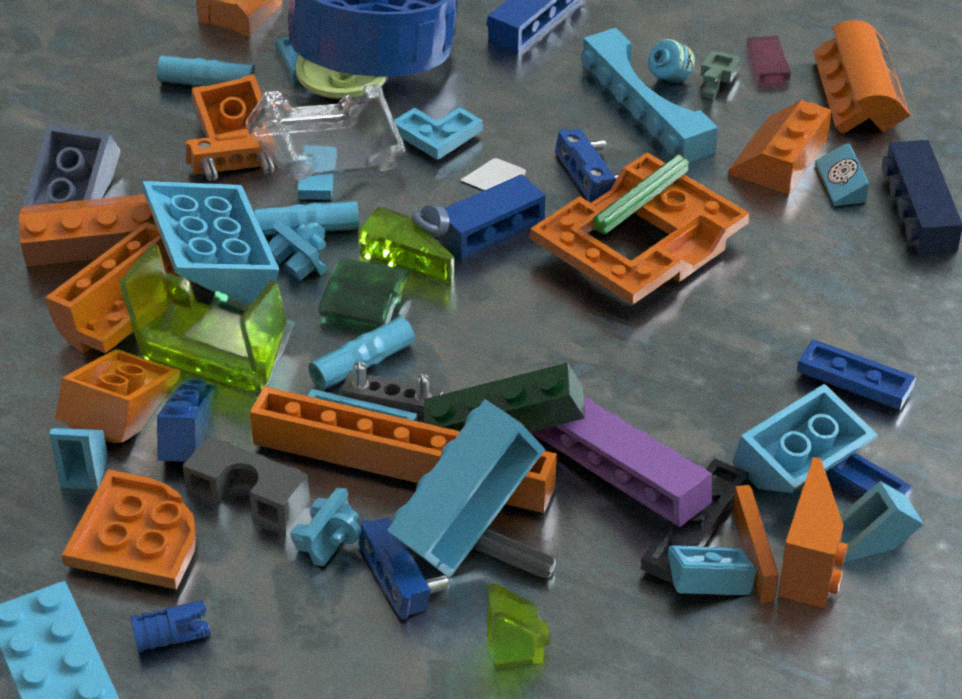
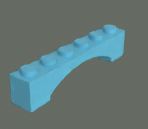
M616 27L584 38L583 52L581 53L584 67L589 69L598 78L599 82L615 96L617 101L622 103L632 113L633 117L639 120L653 137L658 139L669 154L673 156L681 155L684 159L687 158L690 163L716 153L718 127L701 110L694 112L677 106L649 89L638 78L631 67L632 43Z

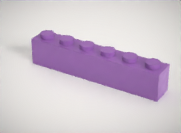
M584 396L585 419L530 432L679 527L712 503V473L680 455L673 448L667 447L655 440L645 431L637 429L622 420L618 415L594 403L588 397Z

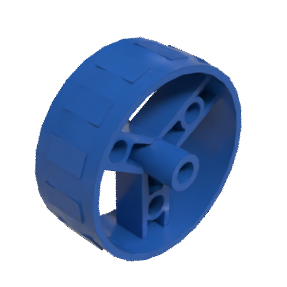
M288 0L289 43L294 51L304 59L338 72L375 77L419 73L442 64L450 56L453 36H455L458 0Z

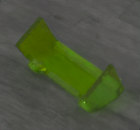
M152 244L119 281L137 344L142 355L148 360L181 370L180 373L202 379L248 396H259L264 386L267 387L270 382L287 326L278 283L270 280L242 316L195 301L191 284L182 276H175L165 272L159 246Z

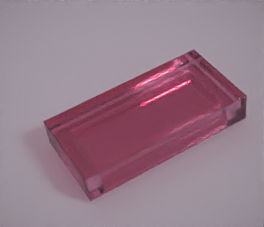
M778 36L747 38L746 47L758 82L790 81L791 71Z

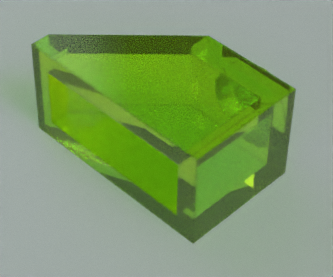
M496 583L486 584L487 642L494 670L543 663L544 646L550 645V632L547 620L540 621L536 604Z

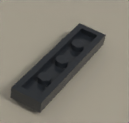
M714 458L706 469L712 473V503L681 527L668 521L641 558L640 569L674 584L667 552L668 547H704L732 507L735 486L748 484L749 472Z

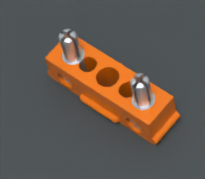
M272 130L220 135L186 141V163L190 164L194 175L205 173L209 181L212 178L213 181L218 178L217 172L260 166H262L266 174L269 172L271 174L275 170L274 165H277L278 162L276 131Z

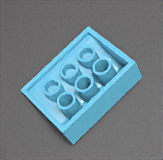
M142 182V190L176 274L234 302L247 304L270 303L280 269L242 185Z

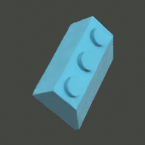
M823 384L741 435L732 463L737 468L749 472V480L758 489L794 493L804 486L813 457L822 460L826 472L874 441L878 434L832 390Z

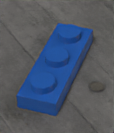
M812 339L798 360L797 372L899 410L914 388L916 376L815 339Z

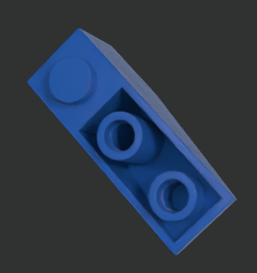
M189 379L179 384L157 416L158 461L186 462L206 439L217 385L206 384V381L202 379Z

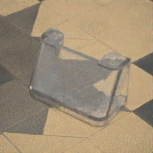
M379 84L364 85L362 88L364 94L354 99H351L350 94L344 95L338 104L291 107L289 100L283 99L281 91L265 92L245 121L250 137L285 176L295 180H302L315 175L375 169L387 171L397 165V161L407 151Z

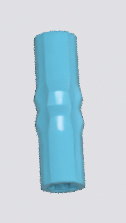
M161 55L157 64V79L159 82L191 85L194 87L204 85L206 87L241 79L243 76L255 75L254 65L205 60L202 58Z
M357 201L323 204L311 203L307 205L295 204L286 207L254 209L255 216L265 237L276 236L272 225L277 220H281L296 233L300 225L306 226L313 222L321 225L325 232L359 230Z
M398 317L371 332L361 334L355 340L347 341L340 348L309 363L308 371L313 383L320 390L324 391L345 380L349 372H353V365L356 362L360 361V364L364 362L366 369L378 365L385 358L414 344L415 335L407 320L403 317Z

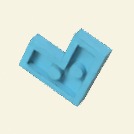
M461 107L438 121L413 108L393 120L391 126L392 133L438 160L482 132L483 120Z

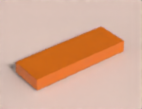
M749 485L735 486L732 513L744 552L757 569L754 580L756 592L760 603L773 602L774 598H776L779 573L754 494Z

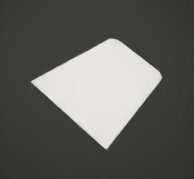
M494 158L460 181L487 190L520 174L524 176L526 170Z

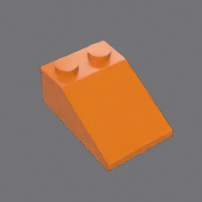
M115 349L62 377L55 419L69 424L70 428L103 430L104 438L108 442H124L141 431L179 379L181 370Z
M813 457L785 542L778 596L826 608L830 593L838 594L843 571L836 569V566L843 567L848 544L841 542L844 525L820 458Z

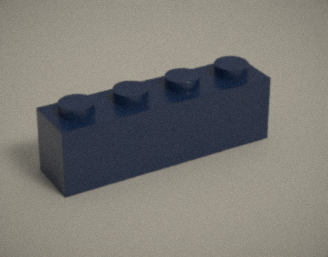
M929 140L889 142L888 154L883 156L882 171L884 176L889 177L891 196L896 197L898 201V214L901 219L904 218L908 240L913 241L917 254L958 251L962 233V221Z

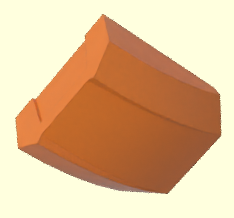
M282 0L196 1L199 22L213 24L249 37L282 4Z
M254 74L215 85L192 88V104L206 138L237 133L274 131Z

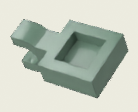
M711 50L701 65L700 76H703V81H706L701 97L714 99L720 82L731 83L740 69L741 57Z

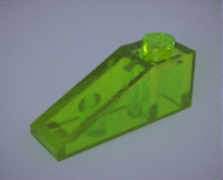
M378 206L359 228V250L361 257L450 287L455 283L454 256L429 233L419 228L410 216Z

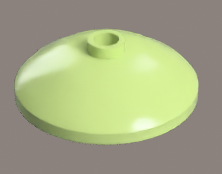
M301 55L298 56L296 61V75L300 83L311 92L330 99H353L365 96L382 86L389 77L363 76L338 72L308 61Z

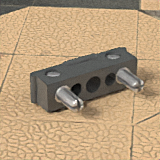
M360 361L354 363L353 372H349L341 389V396L416 413L417 422L424 423V399L443 394V389L429 387V376L426 374L424 378L423 374L418 375L416 384L367 375L366 364L364 362L360 364Z

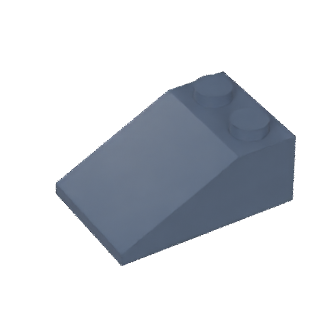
M47 124L23 206L101 199L113 179L121 151L111 135Z

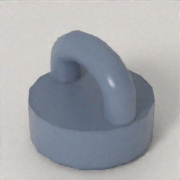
M428 205L422 208L420 212L412 214V221L417 225L420 235L426 240H440L448 232L449 216L443 207Z

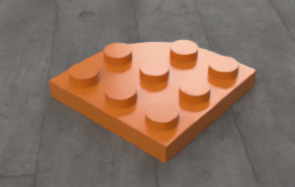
M108 469L61 554L63 565L177 589L192 559L196 546L194 517L182 501V496L170 486L148 477Z

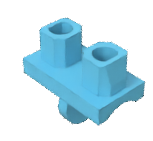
M277 220L272 225L276 236L268 245L278 264L282 263L291 253L294 254L285 263L287 269L294 277L301 281L313 270L320 276L328 270V267L319 260L318 250H322L326 246L324 241L325 230L321 225L315 222L309 223L306 226L302 224L297 228V233L281 220Z
M336 488L328 499L317 498L311 506L310 515L312 521L309 525L297 524L290 533L296 549L308 552L314 565L324 566L342 542L354 544L361 536V527L357 523L360 517L348 503L347 489Z

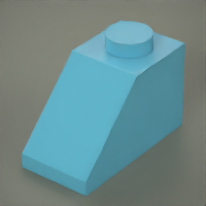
M51 428L49 436L60 488L97 490L108 458L103 430Z
M879 481L841 515L844 525L841 542L848 544L844 562L894 550L924 524L906 495Z

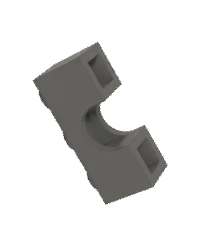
M210 436L206 437L183 465L187 493L220 505L230 493L238 490H250L252 518L285 532L310 501L308 474L301 472L297 468L272 461L263 455L254 454L236 447L230 442H223Z

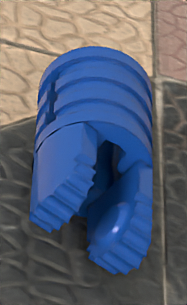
M204 600L168 607L165 610H156L152 613L147 612L139 616H130L138 653L210 635L211 631L208 622L200 620L207 611Z

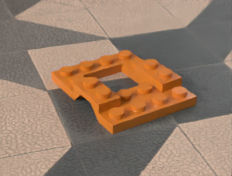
M647 152L622 169L610 191L593 202L579 196L530 228V239L628 303L634 305L670 278L680 282L723 252L726 239L749 224L750 213L684 174L634 212L669 235L630 261L587 233L594 229L593 218L665 164Z

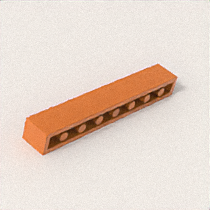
M265 386L250 410L252 438L255 445L418 483L426 473L431 472L440 460L443 448L448 442L455 440L460 431ZM544 451L505 504L545 513L556 483V453Z

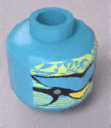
M665 39L656 43L648 56L650 72L655 77L672 84L681 83L691 75L695 64V58L691 49L672 39Z

